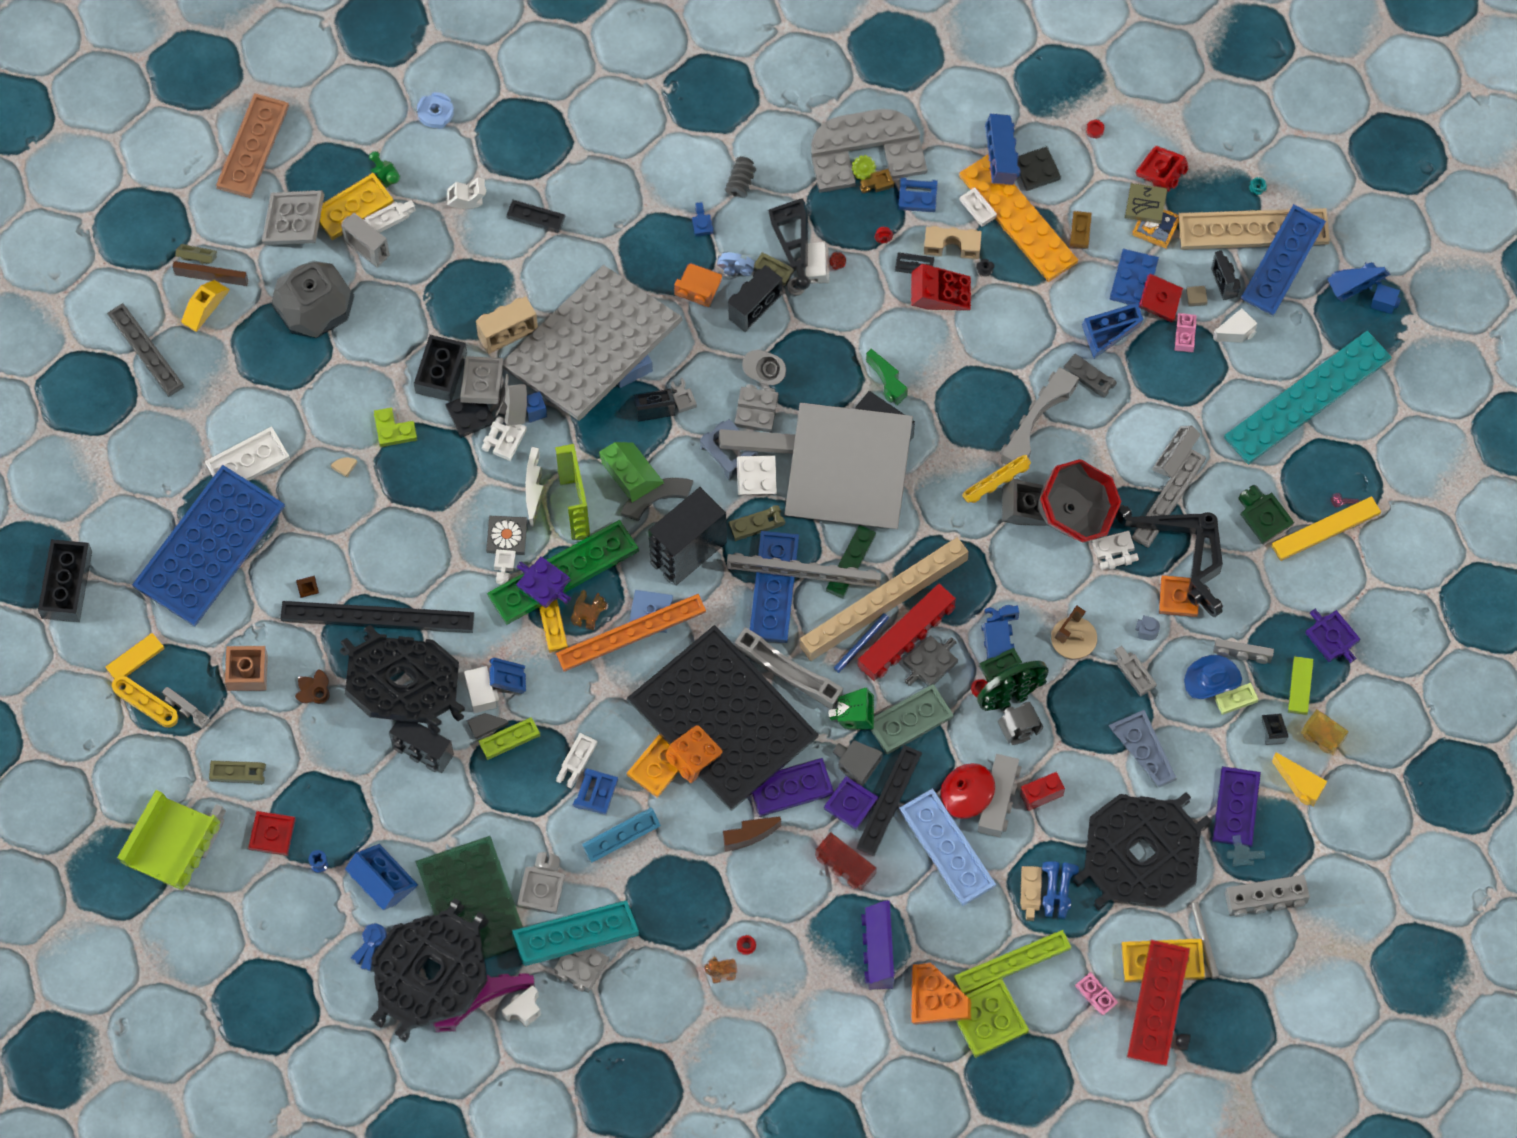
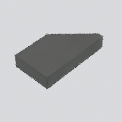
M487 713L467 721L475 739H479L509 725L506 719Z

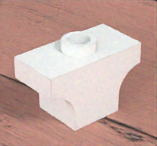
M532 985L523 994H517L512 998L511 1003L502 1010L503 1017L507 1022L518 1020L527 1027L541 1016V1010L536 1005V1000L539 997L536 988Z

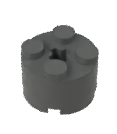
M1025 702L1015 709L1014 707L1005 709L1003 711L1004 715L998 720V724L1008 744L1011 743V745L1024 743L1031 739V734L1035 733V735H1038L1043 730V725L1031 702Z

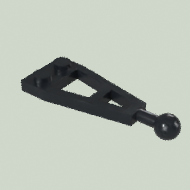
M800 198L768 209L771 225L792 269L794 271L797 270L796 286L801 290H805L810 286V279L805 275L804 267L808 266V213L804 199ZM801 219V238L786 243L779 226ZM801 247V259L795 261L791 250Z

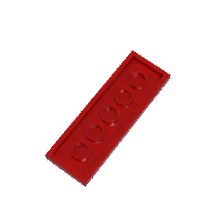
M1150 940L1126 1058L1167 1066L1190 948Z

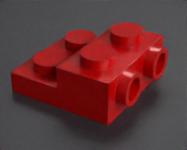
M1155 145L1135 173L1137 177L1151 181L1154 187L1166 188L1167 192H1169L1171 188H1175L1178 185L1179 177L1187 173L1188 163L1184 155Z

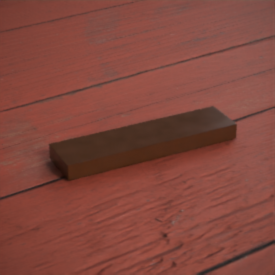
M178 261L173 262L172 268L175 276L208 281L216 280L221 283L248 286V276L244 271Z

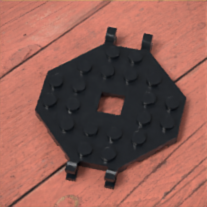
M371 625L364 628V631L367 633L363 637L364 643L355 647L348 638L341 641L343 648L340 649V653L344 656L349 655L345 696L370 718L426 723L433 735L438 734L441 730L438 726L442 721L437 717L450 710L457 722L464 719V715L461 712L465 711V707L456 702L459 661L436 641L426 639L425 642L414 641L412 637L398 636V639L387 638V635L377 633ZM403 671L413 682L408 685H399L390 678Z
M1187 792L1176 800H1158L1152 797H1132L1127 794H1119L1090 816L1085 867L1082 872L1074 876L1075 880L1073 882L1077 887H1080L1090 878L1103 893L1102 896L1094 901L1095 904L1093 906L1097 911L1105 907L1108 902L1166 908L1196 885L1201 831L1210 827L1212 821L1206 815L1198 823H1195L1182 807L1189 804L1191 799ZM1144 839L1154 850L1155 854L1145 862H1139L1129 849Z
M456 898L452 900L447 910L439 912L440 914L431 917L427 915L413 919V922L394 925L371 957L375 973V988L378 994V1010L372 1015L370 1020L379 1028H382L385 1024L387 1015L402 1023L394 1034L405 1043L410 1037L411 1029L466 1014L488 982L480 930L485 928L490 921L480 912L477 913L472 924L457 916L462 913L465 906ZM428 959L441 965V969L431 980H427L418 974Z

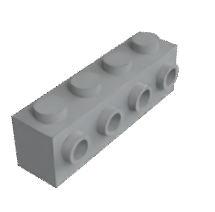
M996 754L992 769V775L995 780V793L988 807L982 811L978 826L979 833L1001 838L1002 831L1006 832L1009 821L1005 820L1006 813H1011L1013 802L1009 801L1011 795L1015 796L1017 788L1014 780L1015 777L1019 778L1022 767L1018 766L1019 759Z
M1305 875L1227 887L1225 891L1229 915H1235L1236 917H1243L1251 912L1261 914L1269 909L1280 911L1287 906L1293 905L1294 907H1302L1306 905L1305 903H1308L1310 898Z

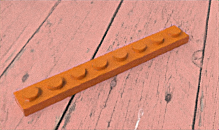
M698 593L561 650L556 655L563 672L702 615L706 613V609Z

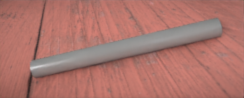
M1193 902L1190 905L1200 939H1202L1212 979H1216L1220 976L1198 902Z

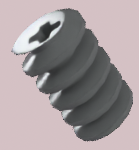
M742 156L736 158L731 176L724 189L726 193L734 197H747L746 191L750 189L748 185L752 184L753 173L757 170L753 166V160Z

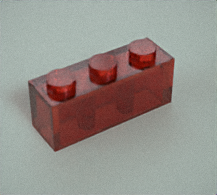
M831 832L815 849L817 861L822 865L827 864L832 868L831 870L836 876L845 878L848 885L853 889L858 888L862 891L876 875L877 868Z

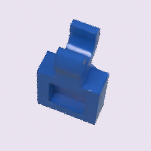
M703 202L695 203L697 216L692 217L695 237L713 234L710 214H704Z
M1005 605L999 611L991 607L984 610L985 614L993 615V617L987 618V623L1019 619L1018 605Z

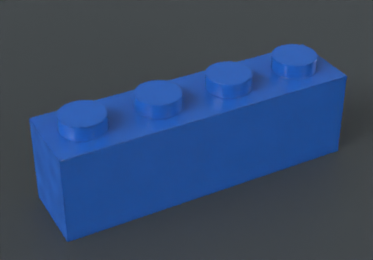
M990 113L985 123L992 183L1014 185L1016 178L1020 176V167L1017 166L1018 152L1015 151L1016 137L1013 135L1015 125L1012 123L1011 115Z

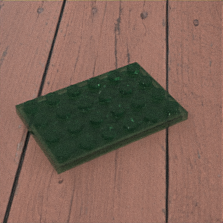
M491 836L415 861L434 915L447 910L452 900L456 898L465 906L462 913L457 916L472 924L475 916L480 912L490 921L485 928L480 930L485 959L517 949L513 930L523 928Z

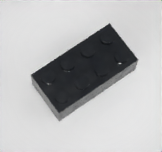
M51 539L38 607L42 619L80 622L92 557V549L89 543Z

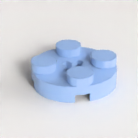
M434 92L427 97L425 95L417 104L419 121L431 128H444L451 121L454 114L451 100L443 93ZM436 107H438V113H433L431 111V109H435Z
M730 252L722 253L721 256H718L717 266L724 269V273L727 275L739 273L744 276H751L755 264L754 260L746 257L745 260L741 258V254Z

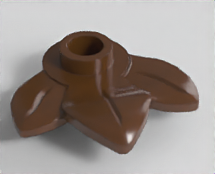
M318 669L314 678L299 676L298 686L301 691L295 695V698L305 704L311 702L323 704L327 702L330 697V692L327 688L329 684L327 675ZM323 693L324 695L323 697L318 698L317 694Z

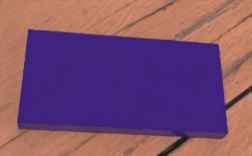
M820 758L779 770L753 792L752 796L759 817L830 797L833 795L834 790L824 760Z
M1222 766L1212 842L1252 847L1261 772Z

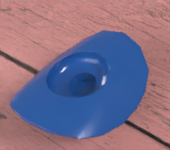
M1208 655L1194 661L1187 668L1184 678L1186 692L1192 698L1197 699L1209 698L1236 689L1242 683L1241 672L1237 666L1221 655Z

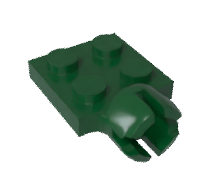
M1257 485L1249 486V490L1245 489L1238 497L1245 507V510L1240 515L1260 542L1265 544L1291 527L1294 521L1272 492L1265 495Z

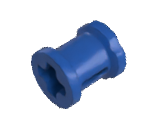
M315 850L309 855V863L314 872L320 873L327 870L328 863L323 851Z

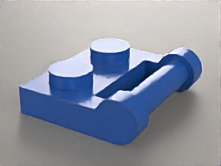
M901 178L899 210L935 212L938 180L917 181ZM906 187L931 189V192L906 191Z
M585 769L583 773L584 779L578 797L573 802V806L578 809H586L607 815L618 777ZM597 779L590 801H584L591 780Z

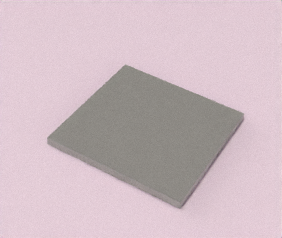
M800 403L785 516L898 530L913 416Z

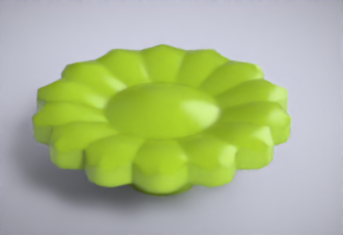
M860 155L852 163L853 175H856L857 179H869L871 173L876 172L875 161L867 155Z

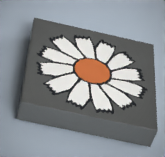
M489 515L486 552L496 553V549L516 551L517 555H525L527 517Z

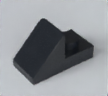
M1282 714L1262 715L1265 744H1284L1288 739V732Z

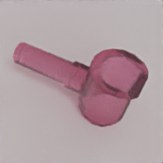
M1340 493L1333 494L1331 501L1334 507H1340L1347 503L1356 504L1359 502V499H1343Z

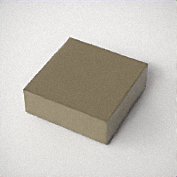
M1205 286L1186 288L1189 307L1207 305Z

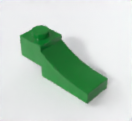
M871 348L866 353V362L882 380L885 399L898 406L907 397L908 387L898 380L899 371Z

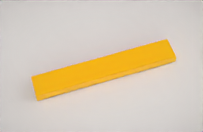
M1371 496L1273 542L1271 546L1279 560L1282 561L1380 515L1381 510Z

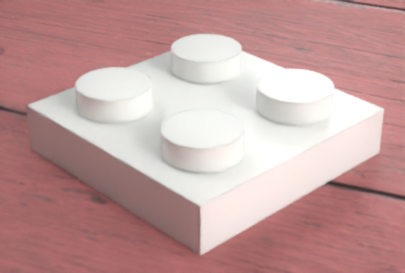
M775 456L737 457L738 495L777 494Z

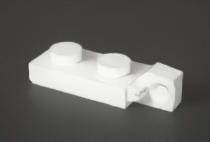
M412 200L404 204L402 202H395L366 217L364 221L380 233L406 220L409 214L416 211Z

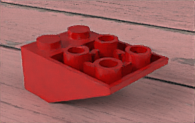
M921 264L911 272V306L926 310L970 311L971 276Z

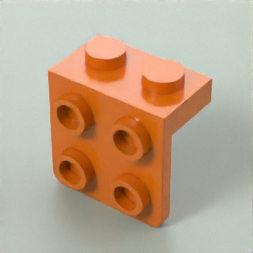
M688 264L682 279H677L675 282V295L710 307L722 281V275L694 264Z
M697 725L672 742L665 756L667 761L679 770L681 776L692 783L697 780L700 770L721 756L722 749Z

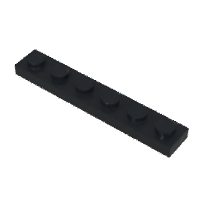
M906 745L903 746L856 849L875 856L921 758L922 752Z

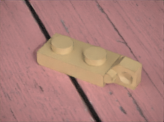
M1022 866L1020 906L1021 910H1026V921H1034L1035 910L1039 911L1041 905L1042 867Z

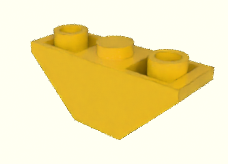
M216 280L201 285L190 298L181 323L197 332L230 289Z

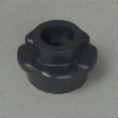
M982 259L976 265L978 273L983 277L990 276L995 267L994 263L988 259Z

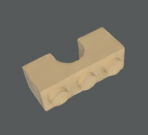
M938 226L926 227L924 255L942 256L943 248L946 245L954 244L960 248L961 258L979 259L981 231L975 229L960 230L955 227L949 229Z

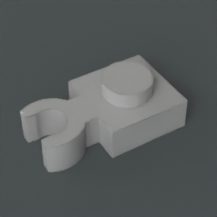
M683 378L680 379L681 386L679 387L675 386L673 381L671 382V389L675 392L672 395L679 413L697 407L691 389L685 390Z

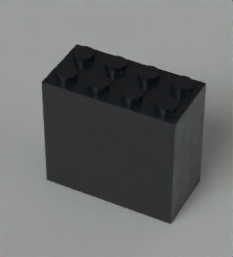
M701 487L697 488L648 530L651 565L656 570L660 569L663 572L664 578L669 583L673 582L677 586L727 543L726 512Z

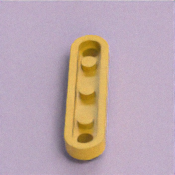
M1027 455L1016 458L966 489L962 494L963 498L967 503L979 501L981 496L986 493H992L1000 484L1008 483L1013 479V476L1026 472L1030 468V459Z
M118 676L113 680L112 689L117 696L164 727L170 728L176 725L178 714L174 708L126 676ZM123 685L126 686L124 690L119 689ZM168 716L172 717V719L169 721L165 720Z

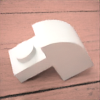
M478 177L470 185L455 182L447 189L448 206L458 209H473L481 206L482 197L486 194L485 179Z

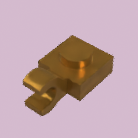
M884 169L871 173V179L862 180L860 189L862 193L869 192L873 188H875L876 192L893 188L894 182L889 170Z

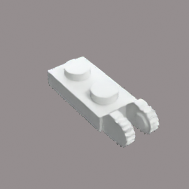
M579 733L562 764V769L557 776L556 782L561 783L567 771H570L573 774L568 780L567 787L572 788L598 742Z

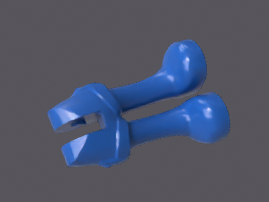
M1054 861L1044 862L1042 870L1048 874L1047 895L1043 897L1042 903L1045 916L1052 917L1055 908L1053 905H1059L1058 918L1065 919L1068 910L1071 908V899L1068 898L1070 879L1079 873V867L1070 863H1062L1059 894H1056L1060 863Z

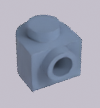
M1143 615L1142 620L1138 619L1135 629L1139 631L1137 638L1147 641L1156 639L1160 624L1157 619Z

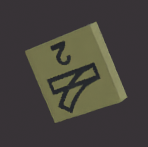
M1131 183L1125 218L1161 224L1167 189Z

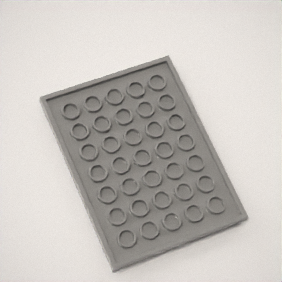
M603 265L503 360V369L536 392H540L542 396L580 421L683 320L679 314Z

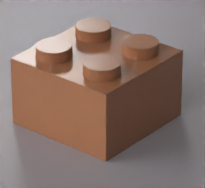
M226 646L225 685L228 691H266L268 653L265 646Z

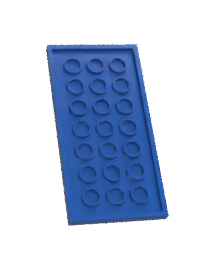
M222 465L132 586L196 627L284 509L285 504Z

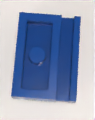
M495 657L489 660V663H491L489 668L490 686L520 694L526 692L525 665Z

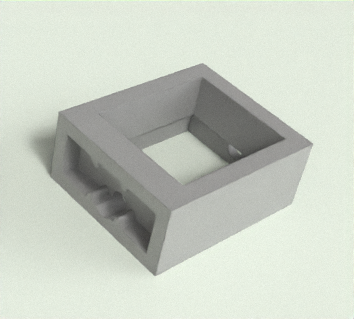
M355 213L343 220L341 226L345 243L378 268L390 256L387 238Z

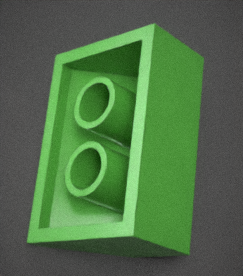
M614 442L599 451L602 465L631 502L636 501L664 484V481L634 443Z

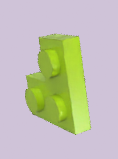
M392 407L374 410L380 447L417 441L414 420L395 424Z

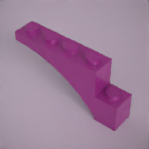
M521 973L518 976L501 974L498 977L487 975L488 982L466 1014L435 1022V1031L456 1032V1027L470 1013L483 1004L508 993L528 990L532 985L535 987L534 975L528 973Z

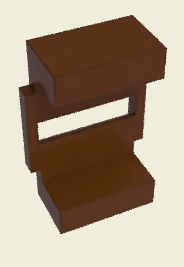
M1076 605L1054 638L1064 644L1071 632L1065 629V626L1071 618L1079 622L1086 611Z

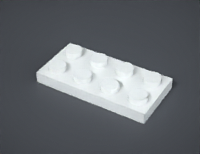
M271 426L206 460L205 464L213 477L220 467L224 465L250 481L290 460V457Z

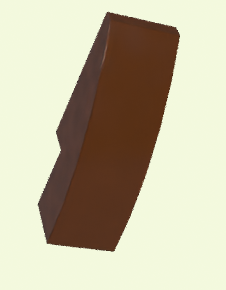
M781 816L741 821V829L724 830L725 852L750 846L768 837L781 827Z

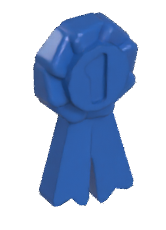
M377 923L366 926L362 933L364 944L351 956V959L355 960L358 965L363 960L361 965L363 970L371 971V957L375 953V948L379 947L387 936L385 928Z

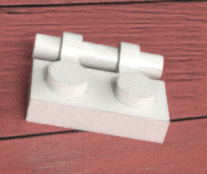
M498 416L496 422H493L489 435L485 436L481 449L488 452L490 447L494 446V455L511 461L527 431V427L521 424L505 426L503 425L505 419ZM498 432H501L502 435L500 439H495Z
M1129 531L1092 540L1097 560L1104 558L1106 560L1100 563L1101 570H1112L1116 566L1123 564L1126 566L1131 565L1132 562L1139 560L1137 553L1131 555L1128 553L1134 551L1135 548ZM1119 554L1122 555V557H1120V558H1116V559H1113V558H1112V556H1115V555H1119Z

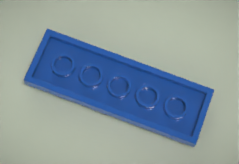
M1293 204L1241 299L1274 316L1326 221Z
M761 531L758 556L764 559L779 558L782 561L788 562L797 560L799 534ZM756 572L750 630L765 641L788 642L795 577Z

